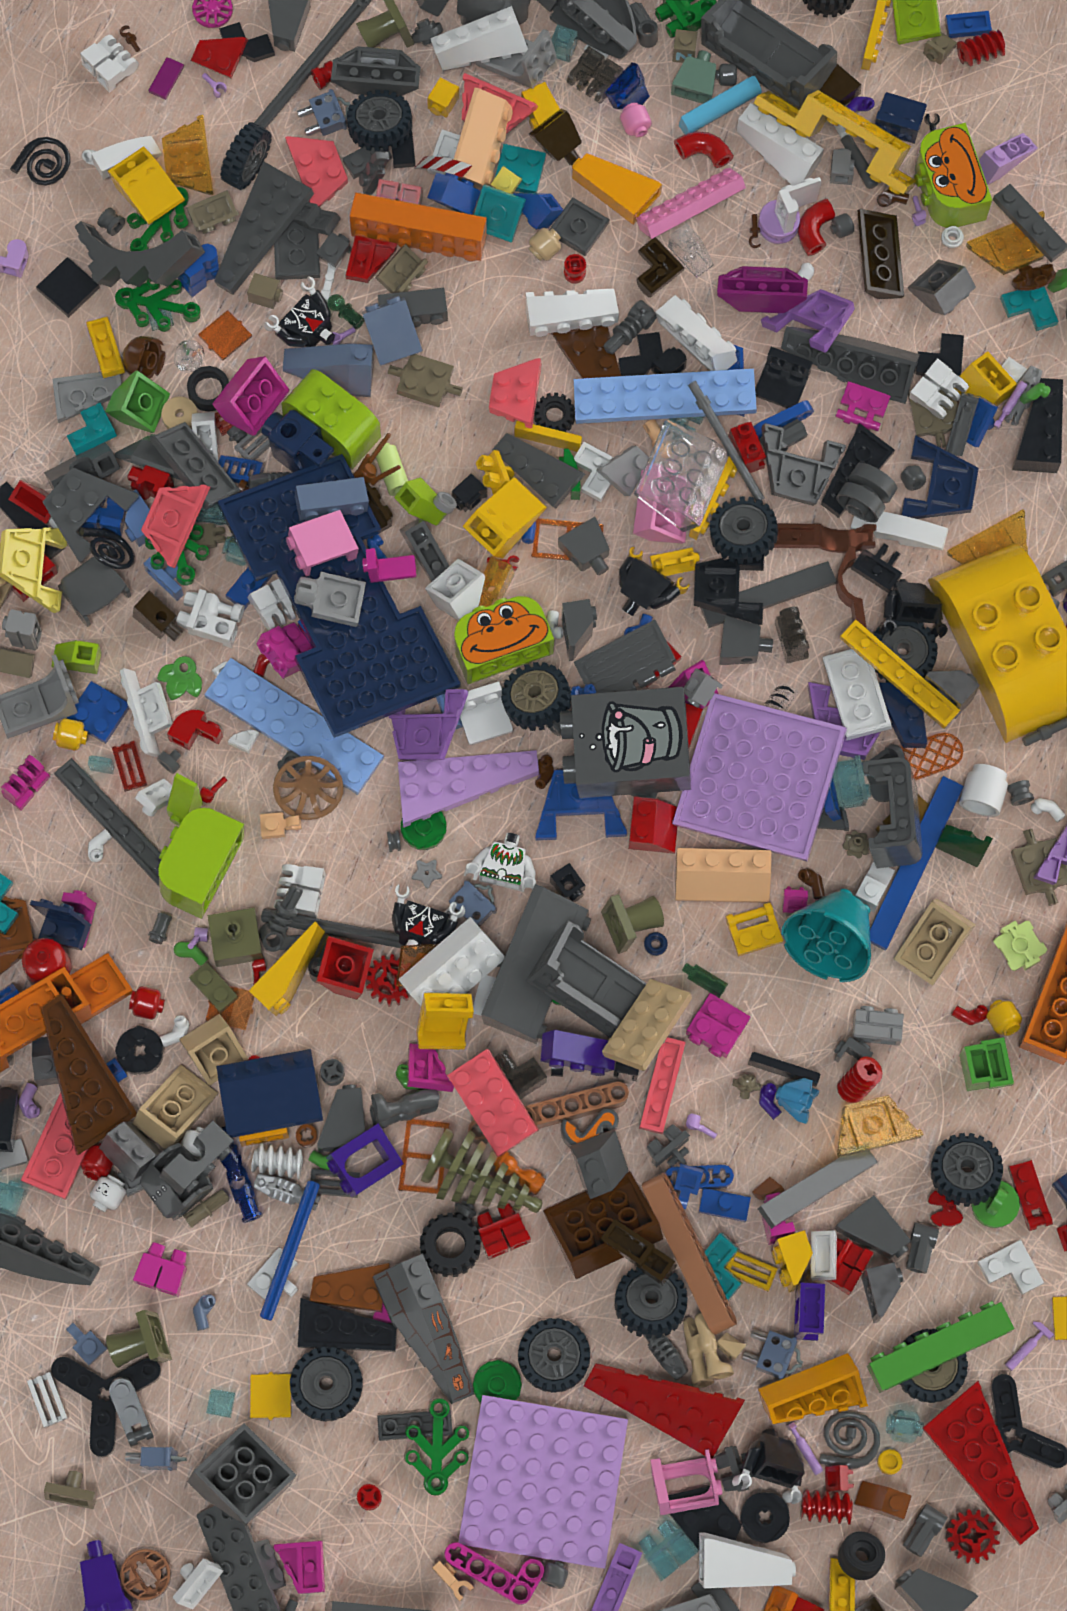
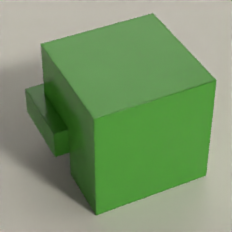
M1004 1037L984 1040L978 1045L966 1046L959 1054L967 1091L985 1088L994 1089L1014 1084Z

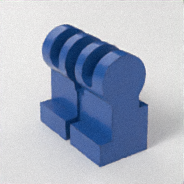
M211 244L201 245L205 253L178 277L182 287L191 297L207 287L206 281L215 279L219 270L217 249Z
M108 497L107 508H102L105 503L104 501L82 527L105 528L122 537L126 512Z

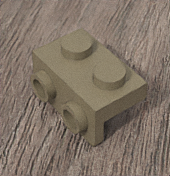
M228 190L186 207L196 232L202 230L203 234L215 230L214 225L220 222L225 226L236 221L234 216L239 215Z
M405 244L375 278L390 293L408 292L412 287L410 282L415 277L418 279L426 271L424 266L428 263V260L425 258L421 260Z

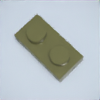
M207 962L189 977L190 981L220 1014L238 999L236 993Z

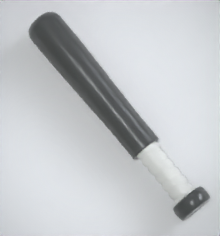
M834 125L841 137L842 144L851 151V159L855 160L854 165L868 189L876 187L878 182L870 178L871 174L866 172L869 164L852 136L845 132L846 129L843 126Z

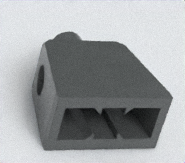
M596 517L591 518L558 538V547L580 571H585L592 567L599 576L609 569L603 559L609 556L610 549Z
M725 616L719 665L757 663L759 651L772 653L773 639L760 638V625Z

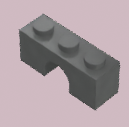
M104 442L44 472L53 490L72 467L90 475L98 476L100 479L121 468L112 450Z
M212 1121L193 1142V1145L200 1151L202 1159L199 1161H189L179 1153L162 1170L159 1177L180 1197L186 1191L191 1193L199 1184L197 1180L202 1175L207 1177L215 1169L214 1163L219 1158L223 1161L232 1152L230 1147L234 1140Z

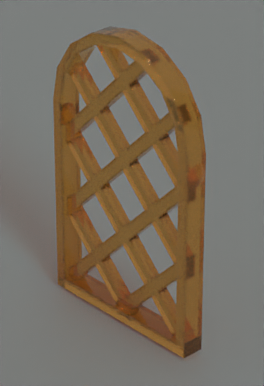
M940 733L927 737V741L930 740V742L924 748L926 750L923 756L915 753L917 748L910 751L901 746L903 753L911 754L907 761L911 767L917 769L913 775L915 781L949 770L958 765L964 752L960 740L949 733ZM945 736L943 741L936 739ZM947 737L955 740L953 746L945 743ZM933 741L941 744L938 751L930 748ZM943 745L951 749L949 756L941 753ZM954 750L960 753L958 760L951 757ZM928 751L936 754L934 761L925 758ZM913 756L921 759L919 766L910 763ZM938 756L947 759L944 766L936 762ZM949 760L955 762L954 764L947 766ZM923 761L932 764L929 771L921 768ZM934 765L941 768V769L932 771ZM919 770L922 771V772H924V773H926V774L917 776Z

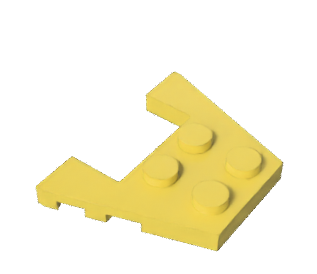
M24 528L2 531L0 542V577L51 612H59L62 591L41 585L45 544L59 549L67 546V542L59 528Z

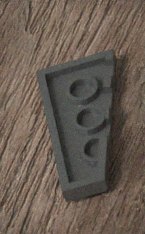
M508 433L492 449L498 450L502 460L512 467L521 478L554 508L559 506L585 475V473Z

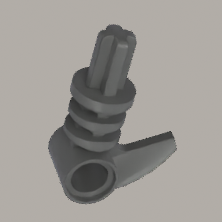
M643 300L637 301L630 309L624 321L613 328L614 335L603 346L606 352L614 354L623 344L629 345L632 339L642 331V328L647 330L657 318L653 308Z
M296 885L289 887L283 901L276 902L275 908L277 910L272 912L273 917L269 918V923L264 924L260 928L259 936L263 946L270 952L288 950L300 937L286 935L288 930L287 924L292 922L290 917H296L298 911L295 906L303 893V890ZM270 935H276L274 939L267 940Z

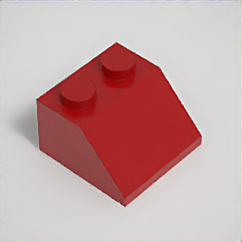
M634 797L628 849L675 854L678 826L672 823L677 807L659 799Z
M328 936L316 982L335 994L357 1000L363 993L374 949Z

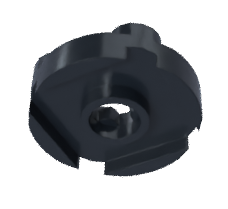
M136 1026L122 1034L117 1042L115 1052L120 1066L126 1072L133 1075L150 1074L160 1066L163 1060L164 1049L157 1033L149 1028ZM145 1046L144 1052L146 1054L144 1056L139 1054L136 1057L134 1055L136 1052L135 1047Z
M763 1492L752 1495L744 1503L740 1515V1522L744 1532L751 1539L761 1543H769L781 1538L787 1531L790 1522L787 1504L774 1493ZM761 1511L763 1513L770 1512L769 1518L771 1523L764 1522L762 1524L759 1521L761 1518L759 1513Z

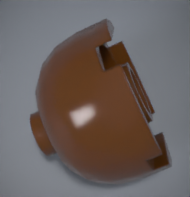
M139 336L132 339L123 350V366L126 372L131 375L134 371H139L150 380H152L151 378L154 374L158 376L165 361V351L161 349L163 342L149 336Z

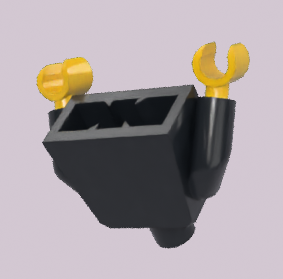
M635 547L630 548L629 557L626 558L619 569L620 592L628 597L622 610L634 616L639 606L646 610L658 609L671 603L680 594L687 592L690 584L686 587L680 586L683 580L682 577L678 578L675 586H673L675 582L642 561L643 551L639 555H634Z

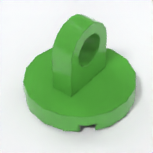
M1001 1181L998 1190H996L992 1198L989 1197L985 1203L981 1201L977 1206H974L972 1203L971 1207L975 1218L982 1225L990 1228H999L1010 1224L1018 1214L1020 1204L1015 1189L1008 1183Z

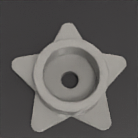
M420 860L416 862L418 870L412 876V879L421 881L425 888L428 889L434 880L442 879V875L436 870V860H432L429 863H424Z

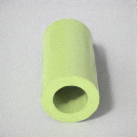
M386 443L376 459L381 473L397 465L401 466L399 470L383 478L389 495L395 496L408 479L396 446Z

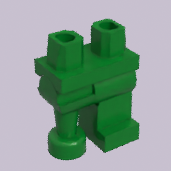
M663 0V4L655 9V15L660 22L667 18L671 19L672 22L666 24L665 29L670 38L675 37L676 29L697 31L701 28V17L717 1L700 0L691 5L690 3L695 0Z

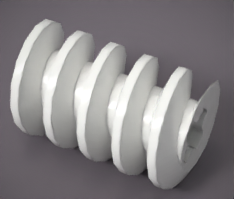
M261 1142L259 1147L254 1150L251 1172H254L257 1166L261 1174L268 1168L269 1174L273 1175L277 1169L279 1177H282L287 1171L288 1177L293 1178L296 1172L299 1180L303 1164L302 1151L298 1149L297 1153L293 1155L292 1147H289L287 1152L283 1153L282 1146H279L278 1150L274 1152L273 1144H270L268 1149L264 1150V1145Z

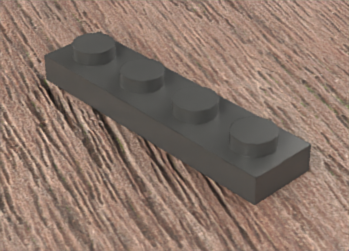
M1011 184L994 195L993 201L1050 262H1053L1067 251V243Z

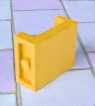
M424 993L416 1030L418 1048L464 1050L466 1047L465 1032L468 1018H473L474 1013L472 995Z

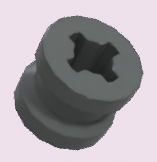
M110 207L100 215L97 224L101 228H106L109 235L114 236L123 228L125 218L121 215H116L115 210Z
M1028 780L1008 785L1007 791L1012 796L1011 804L1013 806L1023 805L1034 800L1033 794L1029 791L1030 783Z
M328 1059L321 1065V1078L327 1085L337 1086L344 1080V1067L338 1060Z

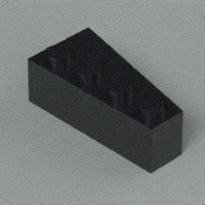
M1041 378L1039 383H1045V386H1049L1050 393L1048 397L1043 398L1040 396L1032 402L1012 468L1015 471L1057 473L1061 465L1063 379Z

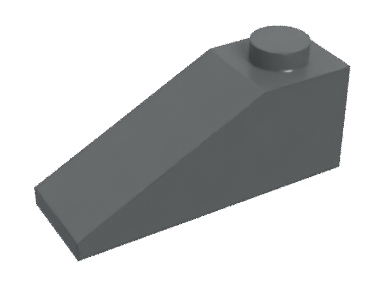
M418 518L400 529L410 550L431 582L449 567L447 560L424 520Z

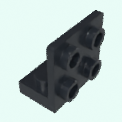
M770 347L765 367L755 389L756 397L785 408L798 404L810 376L813 362Z

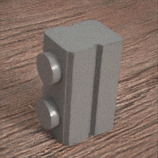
M11 609L8 616L4 617L2 623V630H6L5 637L9 638L11 645L14 647L23 648L25 646V649L36 651L42 634L36 615L28 612L22 614V611Z
M861 1006L860 1009L855 1010L852 1032L854 1040L900 1045L902 1042L904 1014H900L897 1009L891 1008L884 1009V1012L874 1011L875 1008L871 1006Z

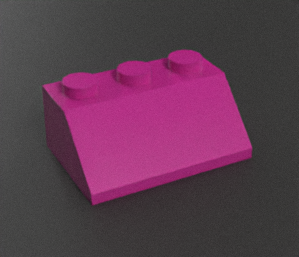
M265 356L250 358L244 362L212 404L226 422L254 436L290 390Z

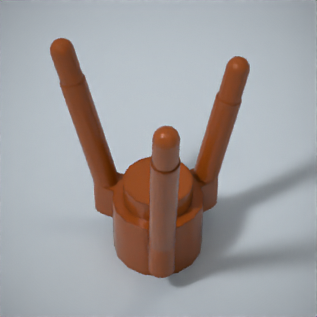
M390 433L386 434L371 456L366 454L360 466L353 474L355 478L364 477L365 484L370 483L374 486L379 480L401 468L400 465H397L376 476V467L371 464L391 436Z

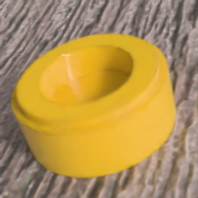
M891 1449L883 1451L877 1459L879 1470L886 1475L896 1474L900 1471L903 1464L901 1455Z

